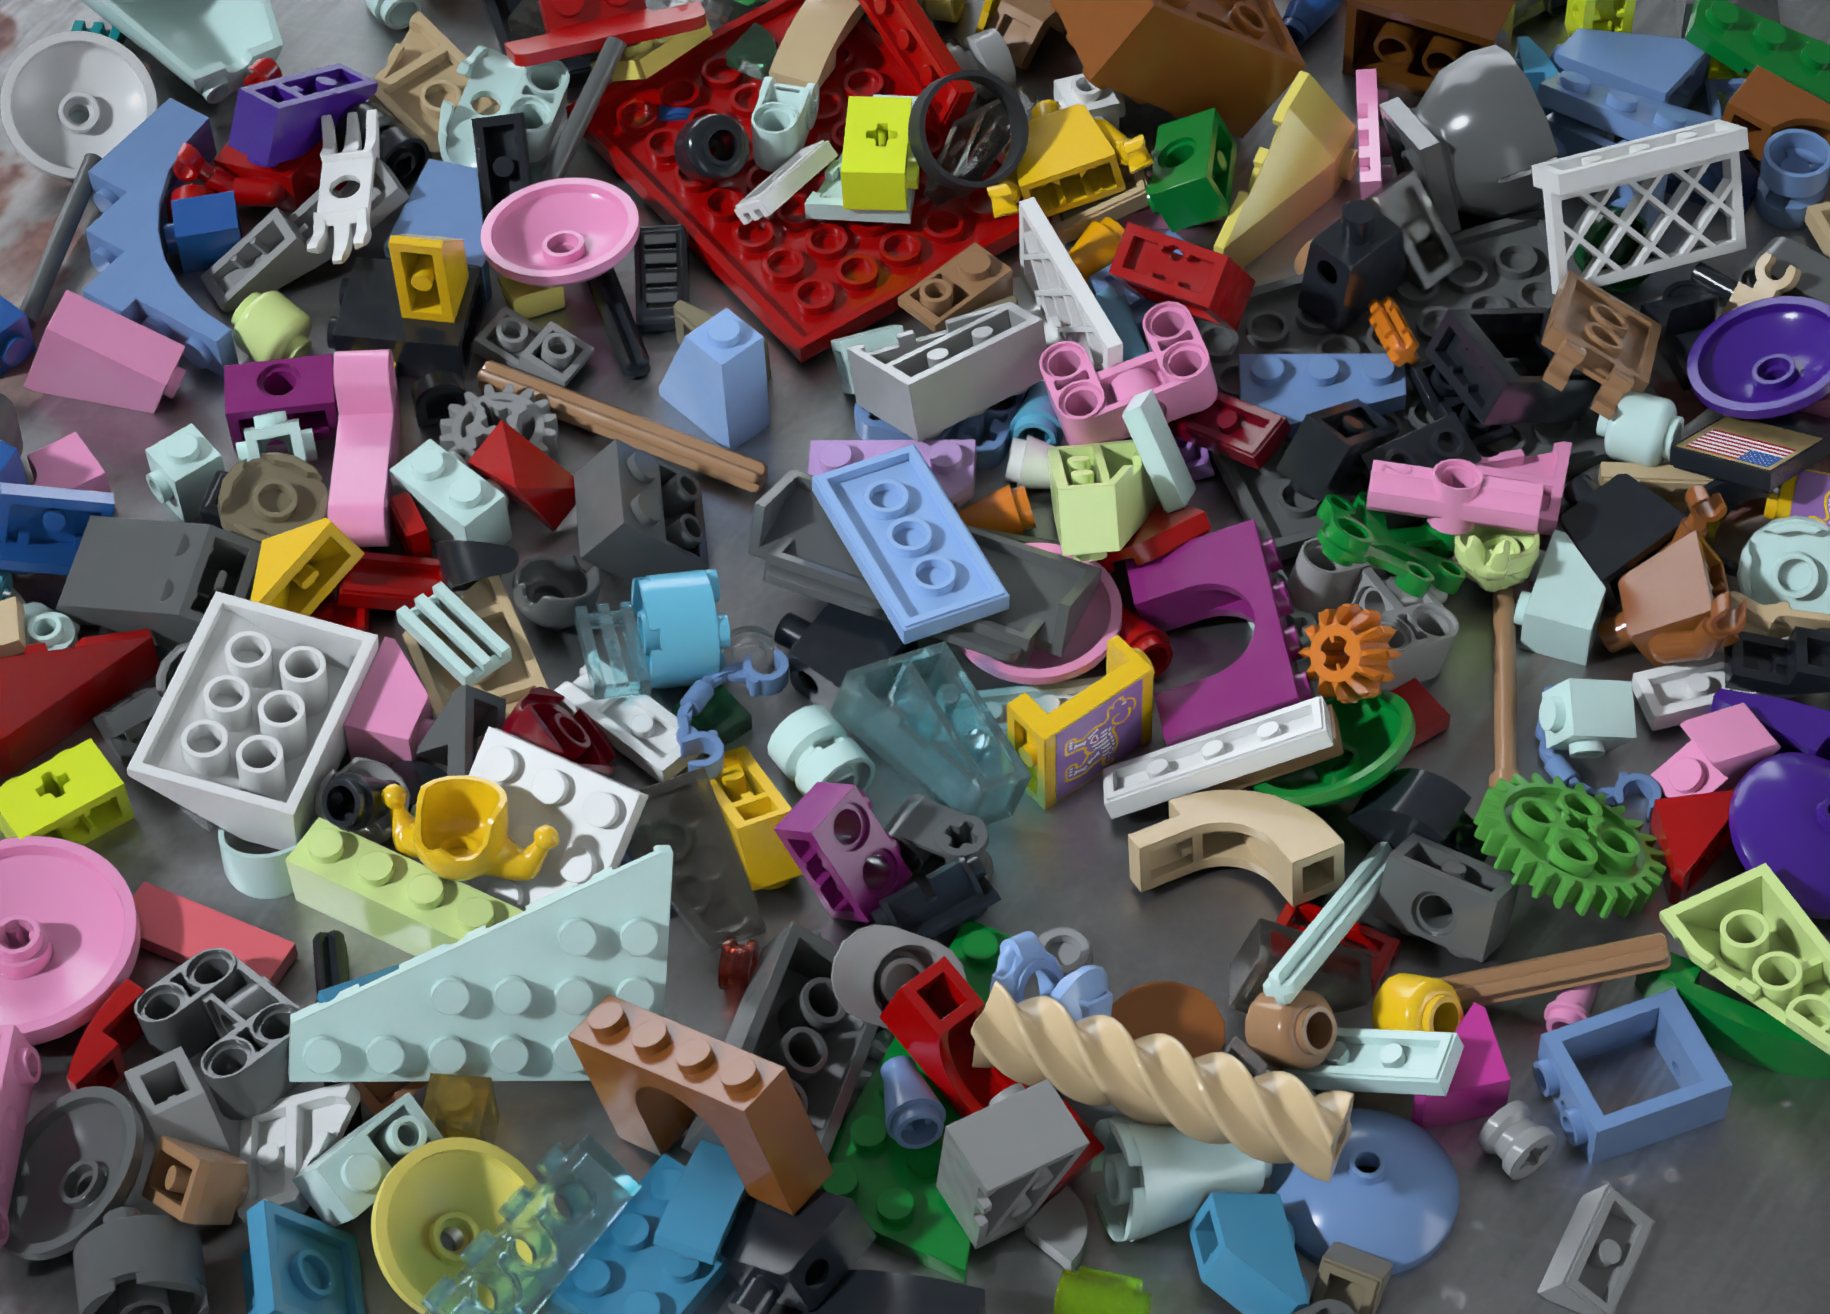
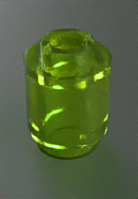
M1083 1265L1080 1266L1078 1271L1065 1268L1060 1276L1056 1291L1054 1314H1150L1152 1294L1142 1292V1278Z

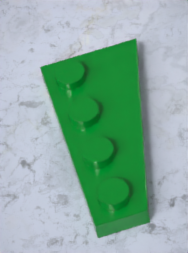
M1726 0L1695 1L1685 40L1740 75L1748 71L1752 72L1758 65L1830 104V45L1736 6Z

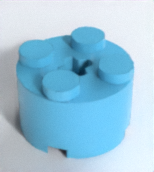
M716 569L646 575L645 577L633 579L631 587L632 617H637L638 635L633 636L638 669L644 687H648V689H666L692 686L696 680H702L704 676L719 673L721 668L726 667L722 648L730 647V626L726 613H716L715 603L720 600V586Z

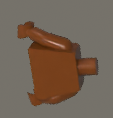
M1700 485L1690 487L1685 494V501L1691 512L1688 517H1684L1681 520L1672 541L1653 557L1620 578L1618 586L1623 611L1598 623L1599 635L1611 653L1634 644L1653 666L1661 667L1672 663L1706 660L1717 649L1740 641L1738 633L1742 632L1746 626L1747 599H1744L1739 607L1733 610L1724 563L1704 540L1708 532L1707 523L1718 521L1727 513V507L1720 493L1712 494L1709 497L1705 487Z

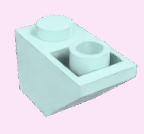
M1554 529L1547 551L1539 549V558L1536 560L1529 575V582L1535 583L1532 593L1522 590L1516 606L1513 623L1522 625L1519 649L1586 666L1598 633V623L1602 618L1606 588L1566 532Z
M408 1092L334 1144L291 1180L322 1221L336 1227L355 1219L375 1202L383 1180L403 1157L428 1142L443 1139V1136Z

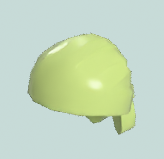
M1476 525L1468 533L1455 535V557L1458 560V565L1466 572L1467 578L1476 582L1485 591L1496 592L1497 590L1522 584L1528 579L1536 560L1539 558L1540 534L1538 531L1537 534Z

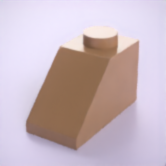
M160 1135L141 1196L181 1222L199 1225H231L235 1209H239L243 1205L248 1194L249 1175L247 1170L249 1163L228 1151Z

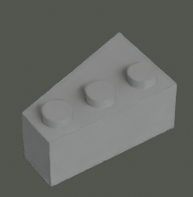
M1006 302L945 320L947 330L915 338L913 330H908L896 334L897 344L866 352L863 344L846 348L857 405L917 442L935 438L944 429L968 417L981 415L988 407L1012 395L1025 393L1032 385L1043 380L1039 365L1040 357L1047 349L1043 320L1012 302Z

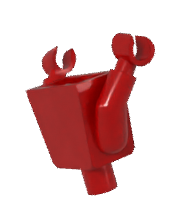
M268 57L261 58L247 68L253 72L245 77L243 82L246 86L280 78L282 77V71L273 59ZM323 139L302 157L278 163L276 167L270 168L257 166L249 162L247 155L228 146V143L214 158L215 167L205 162L203 156L191 144L183 143L177 153L173 169L176 177L180 180L192 182L199 178L204 182L203 186L211 188L215 193L234 191L237 206L270 207L274 209L277 207L280 210L295 212L320 188L322 171L320 152L323 148ZM348 181L339 183L335 189L338 191L342 190Z

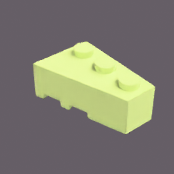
M1133 440L1047 447L1052 512L1062 555H1073V559L1076 561L1089 562L1106 558L1107 552L1120 551L1143 525L1159 501Z

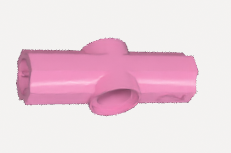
M1462 459L1444 460L1436 464L1434 468L1373 460L1366 507L1367 510L1427 518V522L1432 528L1449 535L1468 533L1476 525L1537 534L1544 484L1484 476L1482 470L1477 465Z

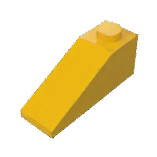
M745 746L724 752V768L722 772L714 779L697 782L699 789L737 870L751 890H771L783 887L792 878L803 875L774 831L776 825L792 808Z

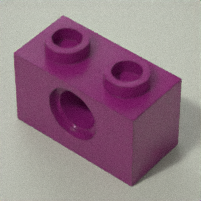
M333 355L303 356L224 365L225 416L233 449L236 450L237 442L245 441L244 429L255 427L254 416L278 411H286L287 420L299 418L301 430L312 428L314 441L336 439L339 413L334 387ZM273 440L267 446L285 443L281 440Z

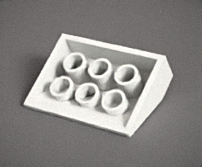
M216 591L127 767L128 776L242 840L278 850H284L299 843L310 829L311 819L316 817L314 797L317 794L318 786L331 769L337 772L348 746L343 724L379 650L378 635Z

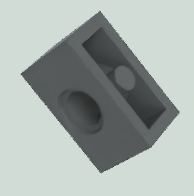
M1412 833L1388 855L1373 917L1393 925L1402 934L1420 936L1446 947L1451 954L1459 958L1474 959L1482 963L1506 939L1519 885L1511 883L1514 876L1511 873L1496 870L1487 863ZM1441 897L1449 903L1451 908L1442 901Z

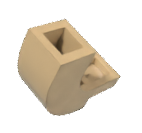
M1228 789L1184 795L1169 800V819L1128 835L1130 879L1141 893L1192 872L1221 866L1243 868L1265 877L1278 889L1292 907L1337 890L1345 882L1344 841L1323 819L1307 808L1267 793Z

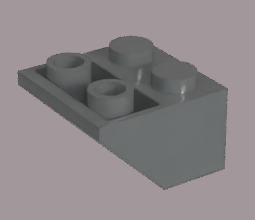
M617 438L574 473L580 559L598 566L621 579L704 570L709 566L701 484L699 480Z

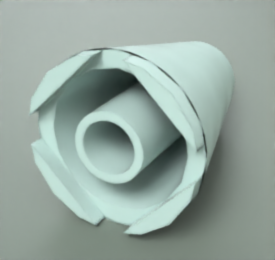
M1112 1116L1111 1118L1099 1120L1093 1131V1134L1105 1147V1150L1091 1164V1173L1103 1171L1105 1192L1094 1193L1096 1206L1104 1228L1111 1239L1116 1242H1134L1192 1219L1211 1192L1258 1193L1263 1188L1264 1180L1268 1179L1272 1172V1163L1253 1159L1241 1152L1232 1143L1223 1145L1197 1141L1180 1132L1173 1124L1152 1125L1126 1116Z

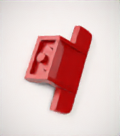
M538 0L546 34L506 42L504 45L507 57L516 66L527 67L601 51L608 36L616 37L630 45L698 30L705 27L707 23L705 11L700 1L651 11L650 8L647 9L645 0Z

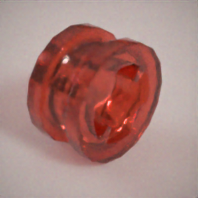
M727 936L725 938L719 961V989L729 990L732 985H738L741 988V992L745 993L759 958V944L757 940L749 939L746 944L741 945L737 943L735 937Z

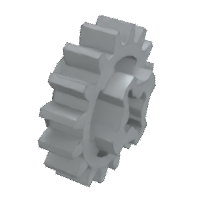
M508 383L504 387L503 392L495 393L491 384L485 385L484 395L480 397L467 391L464 393L466 405L461 406L451 403L448 406L450 418L441 419L440 421L442 436L439 439L441 447L447 452L455 451L466 463L501 420L515 429L547 456H549V453H555L559 450L556 414L550 412L549 401L547 399L535 401L534 390L531 388L517 395L514 392L512 383ZM469 466L471 470H473L479 476L484 478L481 474H479L477 471H475L472 467Z

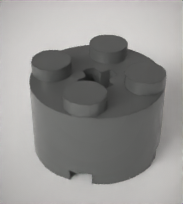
M120 1207L108 1211L103 1216V1224L89 1231L76 1244L73 1251V1264L79 1314H209L208 1288L198 1224L181 1222L175 1217L164 1215H142L141 1211L137 1208Z

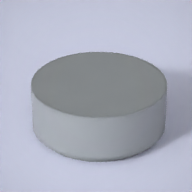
M1057 927L1044 932L1038 937V941L1044 945L1046 951L1057 958L1065 977L1082 966L1093 965L1092 944L1080 931L1068 927Z

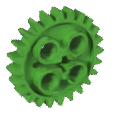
M1533 773L1529 782L1519 774H1514L1510 782L1502 778L1498 779L1495 788H1488L1473 821L1474 824L1478 825L1474 833L1475 838L1485 841L1481 852L1498 857L1493 866L1496 870H1511L1514 873L1511 881L1513 885L1527 883L1533 887L1532 897L1535 899L1547 894L1553 897L1555 908L1561 909L1565 902L1573 904L1575 910L1581 916H1585L1589 907L1593 908L1603 919L1608 918L1611 910L1623 918L1627 917L1630 909L1641 912L1646 902L1651 903L1666 870V866L1661 864L1664 852L1653 848L1657 838L1653 835L1640 833L1644 824L1641 820H1627L1623 816L1626 811L1625 806H1608L1605 804L1606 794L1599 793L1592 797L1586 794L1584 785L1579 782L1575 785L1574 789L1568 788L1559 776L1554 777L1552 784H1548L1538 773Z

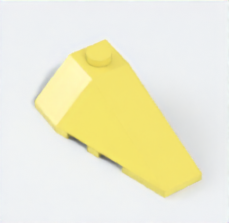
M1299 71L1280 102L1272 119L1273 125H1277L1278 128L1272 139L1270 149L1259 147L1253 160L1254 168L1249 180L1248 192L1243 190L1238 192L1230 213L1214 244L1215 252L1229 256L1242 269L1332 199L1344 179L1351 180L1357 169L1359 150L1354 149L1356 126L1310 73Z

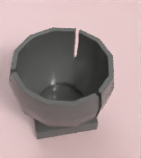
M1492 45L1465 53L1438 71L1420 103L1415 108H1408L1399 97L1379 104L1400 189L1441 237L1461 230L1458 211L1501 220L1537 210L1544 205L1543 189L1533 186L1531 165L1542 163L1549 159H1559L1557 157L1559 153L1547 117L1528 78L1506 50L1497 45Z

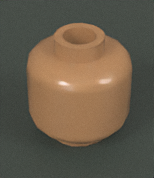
M1301 990L1291 1004L1278 1005L1274 997H1268L1262 992L1249 1007L1245 1018V1037L1248 1048L1254 1058L1265 1066L1308 1070L1321 1064L1331 1052L1337 1037V1023L1333 1010L1327 1000L1313 990Z

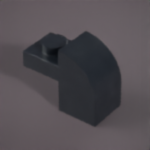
M1417 768L1394 770L1384 780L1363 794L1348 817V820L1373 846L1383 841L1388 842L1390 847L1395 850L1414 833L1482 862L1488 857V855L1481 852L1485 841L1479 840L1474 836L1478 825L1474 824V820L1464 811L1471 797L1453 782L1433 772Z

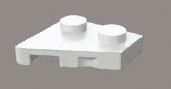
M342 1082L280 1098L256 1116L241 1120L240 1159L249 1163L247 1170L249 1190L245 1202L238 1209V1216L247 1225L246 1210L263 1199L301 1214L306 1213L310 1204L291 1179L342 1139L360 1102V1092L351 1082Z

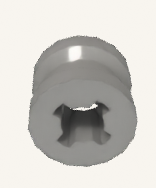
M1522 1100L1510 1102L1492 1115L1482 1127L1477 1139L1478 1144L1487 1154H1497L1502 1159V1169L1512 1180L1522 1179L1537 1170L1552 1154L1558 1140L1557 1136L1547 1126H1538L1532 1120L1533 1112Z

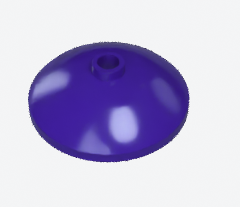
M1781 296L1747 303L1719 317L1700 334L1688 356L1687 374L1696 397L1708 408L1718 413L1750 420L1772 419L1790 415L1821 400L1830 392V305L1806 297Z
M1798 752L1770 756L1752 767L1741 778L1733 792L1729 807V828L1734 848L1746 871L1766 863L1807 916L1830 919V760Z

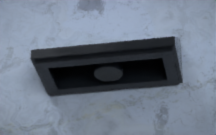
M523 112L471 119L484 221L491 210L503 199L522 188L533 185Z

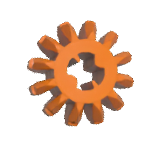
M1342 604V606H1338V609H1325L1322 612H1318L1319 625H1310L1308 628L1303 629L1311 640V646L1303 648L1298 652V654L1311 661V666L1306 671V674L1310 681H1319L1317 694H1321L1326 698L1337 697V700H1341L1342 703H1357L1361 698H1374L1380 695V682H1390L1396 678L1388 666L1389 660L1396 659L1402 653L1395 648H1389L1388 642L1397 630L1391 626H1381L1382 613L1375 609H1362L1358 604Z

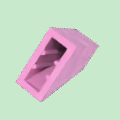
M66 289L45 329L24 387L35 392L154 414L163 395L171 399L174 398L187 370L179 367L178 363L186 346Z

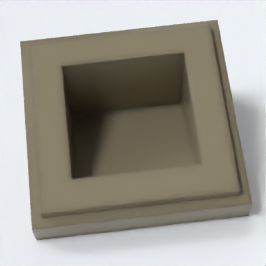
M1333 1242L1322 1256L1310 1296L1309 1306L1317 1301L1333 1299L1340 1300L1349 1305L1356 1314H1375L1389 1280L1393 1264L1344 1243Z

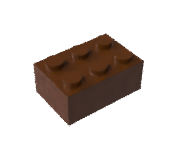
M1347 0L1342 74L1356 77V70L1376 68L1377 84L1423 97L1438 71L1465 53L1492 45H1497L1510 53L1516 1Z

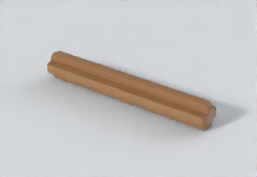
M1656 933L1440 977V979L1454 988L1460 999L1462 1010L1471 1008L1474 1002L1483 1006L1666 969L1671 966V954L1665 935Z

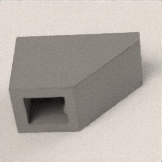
M181 1046L124 1072L134 1105L140 1113L143 1125L155 1149L159 1137L162 1135L231 1153L208 1097Z

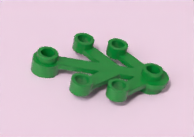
M1359 492L1353 504L1338 495L1327 494L1317 511V516L1325 524L1320 527L1317 538L1323 546L1322 552L1328 559L1345 567H1350L1353 563H1369L1397 575L1394 579L1395 584L1402 591L1414 597L1423 598L1431 584L1448 594H1456L1467 574L1456 563L1444 559L1449 557L1452 552H1455V535L1435 530L1427 522V518L1421 527L1388 529L1385 517L1387 512L1367 510L1368 492ZM1423 547H1424L1426 550H1428L1429 552L1433 553L1434 555H1437V556L1443 557V558L1435 557V556H1433V555H1431V554H1428V553H1426V552H1424V551H1421V550H1419V549H1417V548H1423Z

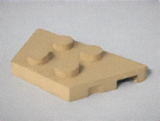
M418 11L411 17L409 21L410 29L401 44L396 43L389 53L386 67L378 71L374 80L378 82L377 92L369 98V101L378 103L402 125L407 126L422 138L429 147V159L443 161L438 141L440 109L442 102L447 100L454 103L455 112L469 80V77L456 73L460 62L467 59V57L431 21ZM488 97L477 98L471 104L472 108L481 115H493L501 109L496 100Z
M498 575L480 579L461 596L455 592L453 593L511 647L512 660L472 686L506 699L507 718L515 705L532 688H549L503 582ZM440 608V610L443 611L464 633H466L487 655H489L490 657L492 656L466 630H464L443 608ZM428 618L422 620L471 669L477 666L462 650L457 649ZM405 631L402 636L406 652L416 675L429 695L434 720H436L456 688L462 686V684Z

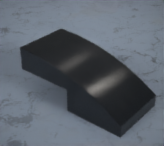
M1795 626L1788 640L1742 631L1738 633L1739 642L1724 647L1725 688L1766 694H1815L1830 692L1829 632Z

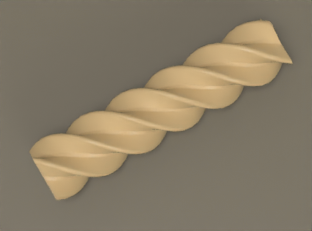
M995 981L984 1010L972 1025L971 1035L975 1041L972 1063L974 1068L996 1067L1003 1075L1018 1083L1029 1086L1049 1079L1056 1089L1074 1101L1094 1106L1113 1105L1124 1115L1146 1124H1173L1183 1134L1204 1143L1223 1145L1232 1143L1244 1154L1266 1163L1286 1164L1293 1162L1302 1172L1314 1179L1328 1183L1332 1179L1339 1156L1352 1132L1350 1116L1354 1101L1353 1093L1329 1091L1313 1096L1299 1078L1284 1071H1272L1253 1077L1240 1060L1224 1052H1212L1193 1059L1184 1045L1173 1036L1155 1033L1133 1040L1125 1027L1113 1017L1092 1015L1074 1021L1061 1003L1047 996H1036L1016 1003L1007 989L998 981Z

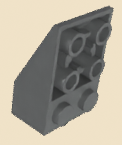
M90 515L56 610L117 632L149 629L154 645L172 651L177 645L191 642L216 591L245 599L259 559L262 543L210 524Z

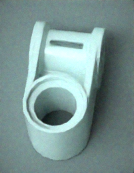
M771 76L764 78L759 99L751 117L753 156L756 165L761 169L769 172L776 171L798 150L804 147L808 133L813 128L817 118L820 94L817 83L809 82L806 87L777 83L776 78Z

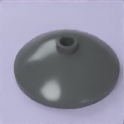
M84 1087L56 1099L41 1110L25 1126L8 1212L10 1231L8 1240L3 1245L6 1249L28 1260L39 1261L61 1256L73 1251L78 1241L85 1234L102 1225L103 1216L108 1211L123 1207L138 1178L144 1151L143 1122L136 1106L130 1100L108 1087Z

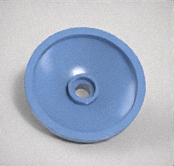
M1366 1108L1352 1109L1350 1116L1352 1132L1339 1156L1330 1183L1314 1179L1302 1172L1293 1162L1274 1164L1271 1175L1270 1194H1280L1286 1218L1292 1223L1294 1228V1248L1310 1261L1320 1266L1322 1256L1333 1242H1341L1391 1262L1393 1267L1390 1275L1409 1270L1427 1260L1448 1238L1454 1226L1459 1205L1458 1177L1445 1149L1420 1125L1387 1111ZM1370 1166L1375 1168L1377 1171L1373 1173H1363L1360 1170H1358L1357 1167Z

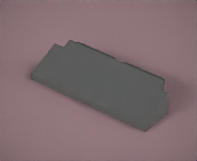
M790 469L754 505L748 554L766 560L763 581L890 622L812 491V477L814 475ZM966 525L1010 595L1009 609L931 635L930 637L1025 667L1034 649L1061 657L1100 583L1102 569Z

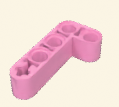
M391 349L336 351L334 353L333 375L339 417L327 518L359 548L389 546L392 525L389 502L390 497L394 496L389 469L398 463L401 438V409L393 354Z

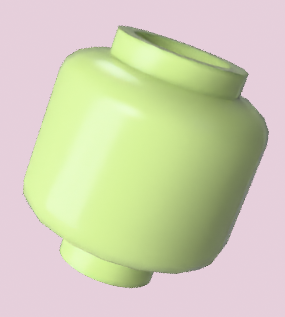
M268 291L263 294L254 292L241 302L232 316L231 325L235 327L233 331L235 345L256 362L307 356L312 347V341L308 339L312 328L309 315L277 291Z

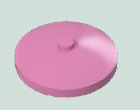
M27 836L21 840L18 837L0 840V1038L3 1025L15 1024L30 1045L33 1046L60 1038L91 1021L110 995L127 978L129 979L135 967L141 941L138 912L131 891L119 871L107 859L83 845L68 840L43 836Z

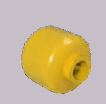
M1398 973L1388 978L1378 989L1371 1011L1373 1029L1454 1033L1464 1018L1460 999L1450 984L1440 978L1410 973Z

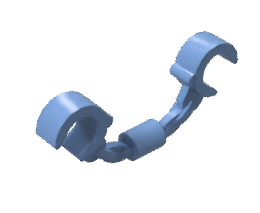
M774 649V668L776 670L774 673L761 674L755 671L752 667L751 656L747 654L743 662H732L727 667L721 668L719 673L704 676L702 680H696L680 700L681 707L677 713L679 729L676 732V740L680 745L681 757L685 758L697 753H705L711 756L704 760L688 761V779L697 782L709 781L716 778L724 768V744L718 737L717 731H698L695 727L689 726L692 721V715L697 716L713 697L714 688L728 681L744 683L752 697L759 695L770 696L780 693L786 688L789 681L788 658L782 651Z
M1555 685L1544 687L1543 692ZM1538 716L1535 734L1540 740L1539 756L1543 763H1545L1544 770L1552 779L1555 776H1559L1566 787L1574 789L1578 782L1582 783L1586 794L1592 797L1599 793L1606 794L1605 804L1610 807L1623 805L1626 795H1643L1649 801L1646 821H1651L1655 799H1661V788L1655 779L1643 773L1628 774L1620 772L1615 787L1591 788L1579 781L1580 774L1562 754L1555 755L1554 749H1546L1545 730L1541 727Z

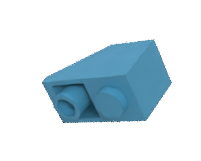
M1211 1192L1187 1226L1201 1281L1242 1314H1292L1310 1305V1287L1307 1278L1300 1270L1294 1248V1228L1292 1223L1286 1218L1280 1194Z

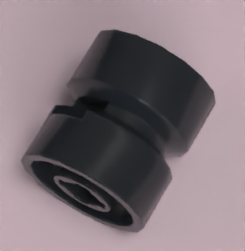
M367 101L357 104L345 113L335 128L338 153H341L344 149L348 113L357 112L363 150L366 140L367 110L377 109L380 159L390 167L406 191L412 188L429 159L428 145L422 138L407 126L402 125L378 103Z

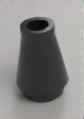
M355 773L340 774L326 786L323 792V813L327 820L338 828L347 832L358 831L390 815L389 809L381 801V793L387 785L400 784L395 780H381Z

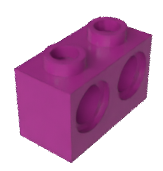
M817 782L776 825L774 831L831 918L869 923L873 919L870 912L880 907L878 901L897 892L912 876V873L900 856L901 850L898 843L891 835L884 831L871 810L872 803L862 790L857 788L856 785Z

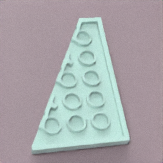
M656 845L653 847L654 851L614 870L612 866L593 874L590 880L582 885L567 886L526 905L525 911L489 928L483 925L468 932L462 940L456 943H444L399 964V969L361 987L359 983L340 991L336 998L329 1002H317L291 1014L289 1082L590 1081L568 1035L608 994L664 1017L673 866L671 846Z

